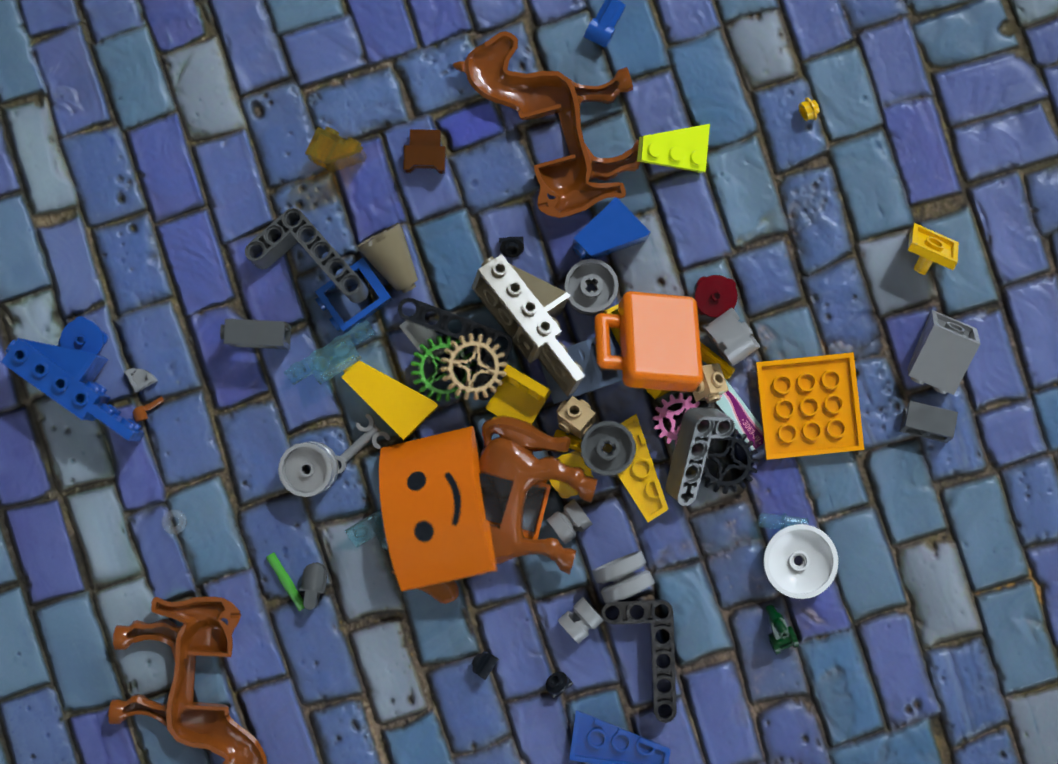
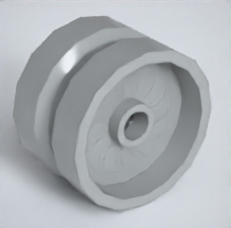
M587 259L572 266L566 275L564 291L570 296L567 302L572 309L580 314L592 316L603 313L604 310L610 308L617 296L619 284L617 275L611 266L602 260ZM588 284L595 286L594 292L586 290Z
M310 441L295 444L287 449L280 459L278 470L280 480L288 491L294 495L308 497L323 493L332 487L338 477L339 464L335 453L330 447L321 442ZM307 465H309V466L311 467V472H310V470L307 471V468H306Z
M641 550L622 556L592 570L597 583L603 584L613 581L600 591L605 604L631 597L655 583L651 572L648 570L634 573V571L642 568L646 563Z

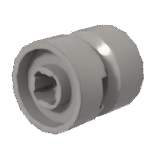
M575 499L563 507L562 513L557 511L547 519L565 545L576 537L577 531L583 532L593 525Z
M584 597L573 605L572 612L567 611L558 619L561 626L578 644L589 635V629L595 630L604 621Z

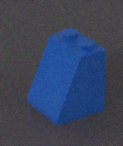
M615 197L573 238L572 250L581 260L584 258L598 259L645 242L651 232Z

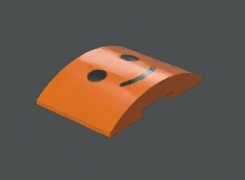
M473 426L380 449L379 491L383 524L391 561L401 591L497 571L490 524L486 520L479 478L481 470Z

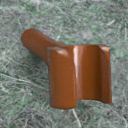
M162 396L145 406L136 407L133 410L135 421L147 420L148 415L146 411L165 402Z

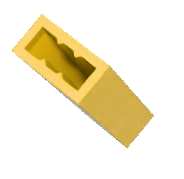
M352 360L342 370L345 374L341 378L403 440H406L439 407L435 401L360 360L356 363Z

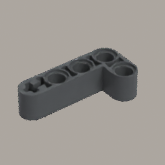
M690 408L684 413L665 488L666 493L680 505L688 506L696 499L711 438H727L733 433L735 423L730 417L716 408Z

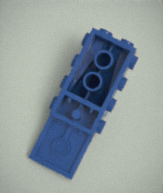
M21 338L13 340L7 346V354L1 363L81 420L95 421L97 418L128 441L141 440L145 434L139 430L141 425L131 418L121 417L119 409L111 404L107 405L111 398L106 394L107 389L97 382L93 383V380L109 359L88 352Z

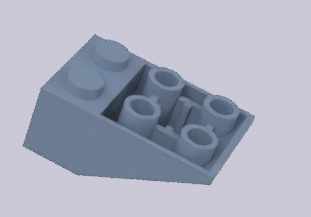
M595 337L566 347L568 355L573 362L576 361L580 364L584 374V378L576 391L568 397L540 362L548 388L552 391L551 397L554 404L568 400L572 396L577 397L623 381L622 370L603 369L597 365ZM610 337L611 355L617 356Z

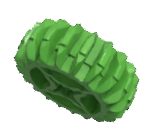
M436 336L437 344H434L433 340L429 338L427 343L430 347L426 348L423 344L419 345V348L423 351L422 355L414 352L413 355L419 358V361L410 362V365L417 366V370L410 371V374L419 376L413 383L417 385L422 382L423 385L418 390L420 393L428 389L426 397L430 399L436 393V401H440L442 394H444L445 400L448 402L451 399L450 393H453L456 399L460 398V396L455 395L458 388L454 386L451 390H448V388L438 389L432 386L439 379L448 376L445 373L438 374L437 370L439 368L437 367L439 364L437 362L441 364L446 363L441 362V359L433 351L439 348L454 350V348L450 344V336H446L445 343H442L441 336ZM456 339L455 342L459 346L460 341ZM466 347L460 350L454 359L468 360L471 358L472 352L465 355L464 352L468 348ZM426 358L430 360L434 367L428 379L424 375ZM468 362L462 365L467 366V368L474 367L476 362ZM463 369L460 379H458L456 375L455 377L461 384L464 385V383H466L467 374ZM470 371L471 376L476 374V372Z

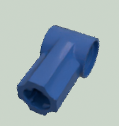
M605 0L596 18L591 20L584 38L606 48L615 31L614 27L619 21L626 5L620 0Z

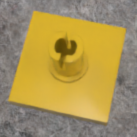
M914 223L910 229L908 251L919 255L914 265V270L922 275H926L933 262L954 270L958 263L959 242Z

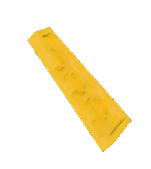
M637 414L620 423L631 432L635 440L636 453L632 463L625 471L618 473L617 476L648 523L669 509ZM605 444V446H603V451L606 453H610L612 451V446L610 444Z

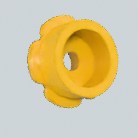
M805 98L804 102L799 103V111L805 121L817 119L820 109L815 100L811 101L810 98Z

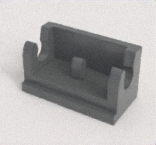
M909 401L907 408L905 407L899 432L947 443L954 438L958 412Z

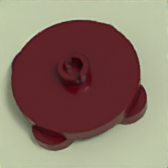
M721 275L699 278L695 290V300L699 315L718 318L731 307L734 309L738 294L736 283L733 279Z

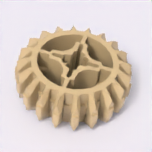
M470 333L468 335L469 341L465 342L464 337L461 335L459 336L461 343L459 346L455 341L450 343L454 348L453 352L448 348L444 350L450 357L449 359L442 357L440 360L443 363H448L447 367L440 368V372L448 371V376H444L442 380L444 382L451 379L452 383L447 388L451 390L456 386L458 388L455 392L456 396H459L461 391H465V400H468L470 393H473L474 400H478V392H482L483 397L487 398L488 393L486 389L489 388L492 393H495L497 390L493 383L495 382L500 386L503 384L497 377L498 375L506 376V372L499 371V368L507 366V362L499 363L498 359L504 357L505 354L502 352L496 355L495 351L500 346L496 344L491 348L489 345L492 342V338H488L486 343H483V335L479 334L477 341H473L474 336ZM474 346L469 360L454 359L460 350ZM481 349L489 353L493 360L494 368L486 366L481 362ZM475 354H477L476 364L480 368L486 369V371H475L476 374H473L470 380V369L467 366L461 365V363H472L471 360H474ZM453 366L464 369L466 372L465 386L456 379ZM478 374L492 375L485 385L473 388V383Z

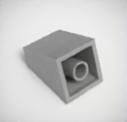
M931 310L907 368L910 379L918 384H929L939 393L946 394L948 392L954 395L980 346L977 328Z

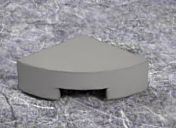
M132 368L124 371L135 393L158 382L152 373L143 369Z

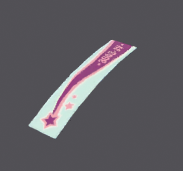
M725 379L729 391L720 395L721 399L716 401V403L734 421L735 428L740 435H747L745 442L753 441L754 444L750 446V449L755 450L764 443L762 426Z

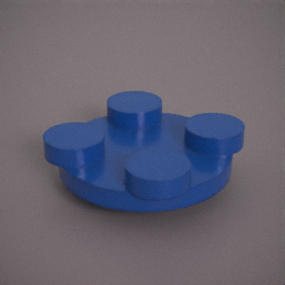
M79 316L64 327L58 344L59 347L98 355L103 345L107 343L108 336L96 323L83 316Z

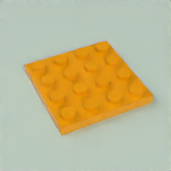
M854 352L755 363L765 460L864 450Z

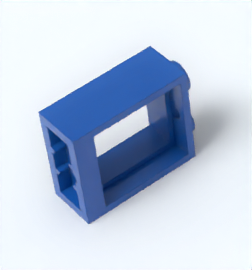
M364 258L351 265L350 268L355 273L359 270L362 272L379 296V299L351 319L344 322L325 295L336 287L332 280L315 291L318 295V298L315 299L323 311L328 309L332 315L329 320L337 331L342 329L343 332L347 333L393 300Z

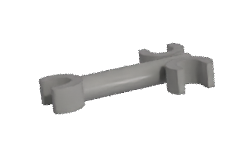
M365 415L369 420L367 427H363L359 422L356 423L358 430L365 433L340 456L336 455L337 460L342 464L341 468L338 469V474L346 470L347 462L371 440L373 446L380 449L381 446L377 442L379 436H384L388 441L391 439L388 433L381 431L374 424L375 421L371 415Z

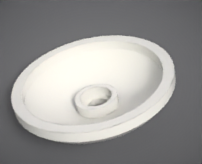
M804 524L791 525L778 531L768 542L764 552V570L769 582L780 593L791 598L807 599L821 594L831 585L838 569V554L832 540L820 529ZM796 556L802 557L800 565L794 563Z

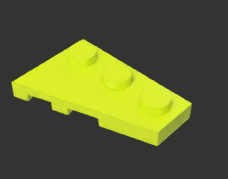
M710 124L639 137L637 161L699 173L706 172Z

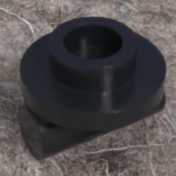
M523 236L499 238L500 252L510 258L521 255L524 251Z
M487 651L479 653L472 661V670L479 677L486 680L499 659Z
M555 672L549 676L545 686L546 690L555 699L573 685V682L565 673Z

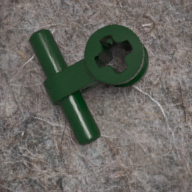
M768 605L765 611L769 616L768 621L772 633L768 634V639L775 655L781 654L782 650L789 647H799L793 628L791 626L787 627L782 614L778 613L773 605Z

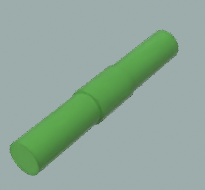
M273 552L268 555L266 559L298 611H301L305 608L304 600L296 589L295 584L276 554Z

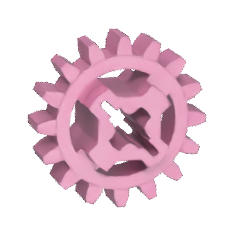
M679 393L678 399H675L671 394L669 395V402L662 399L660 402L663 407H655L654 409L659 415L652 417V420L658 421V425L653 428L654 430H661L658 437L666 436L667 444L675 440L676 445L677 434L681 426L679 424L675 428L676 420L673 419V416H678L682 412L684 416L687 410L697 408L700 405V402L691 403V395L685 400L683 399V393ZM673 404H681L679 410L672 411L667 409ZM663 417L669 422L670 428L668 431L664 427Z

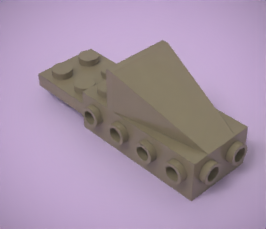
M502 254L495 259L494 257L488 258L481 264L482 267L478 269L471 288L504 331L511 337L528 362L532 363L538 359L566 396H570L578 388L584 378V374L580 364L576 361L573 362L568 355L565 345L557 341L562 331L560 330L559 322L555 319V317L562 313L570 297L569 294L509 264Z

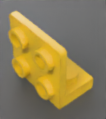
M507 364L503 370L506 372V376L501 380L503 384L501 386L498 385L497 391L490 398L485 408L496 416L506 415L533 424L552 391Z

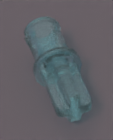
M760 513L758 518L759 527L781 530L791 525L809 524L806 517L787 516L786 513L782 515Z

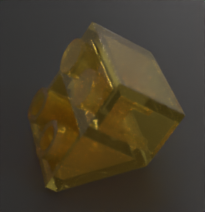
M327 126L325 130L317 127L305 152L312 163L331 172L364 162L367 158L360 142L350 137L345 140L339 136V132Z

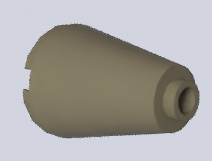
M399 223L382 230L381 233L373 235L358 245L359 251L397 292L402 290L403 293H406L416 287L415 282L418 278L403 228Z

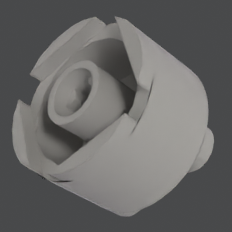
M731 307L704 328V331L712 344L714 343L718 348V352L724 360L733 367L759 349L760 345L753 336H750L753 332L746 322L741 323L738 321L740 317Z

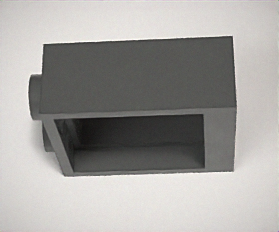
M225 319V324H221L220 338L224 339V344L231 347L290 350L292 325L285 321Z

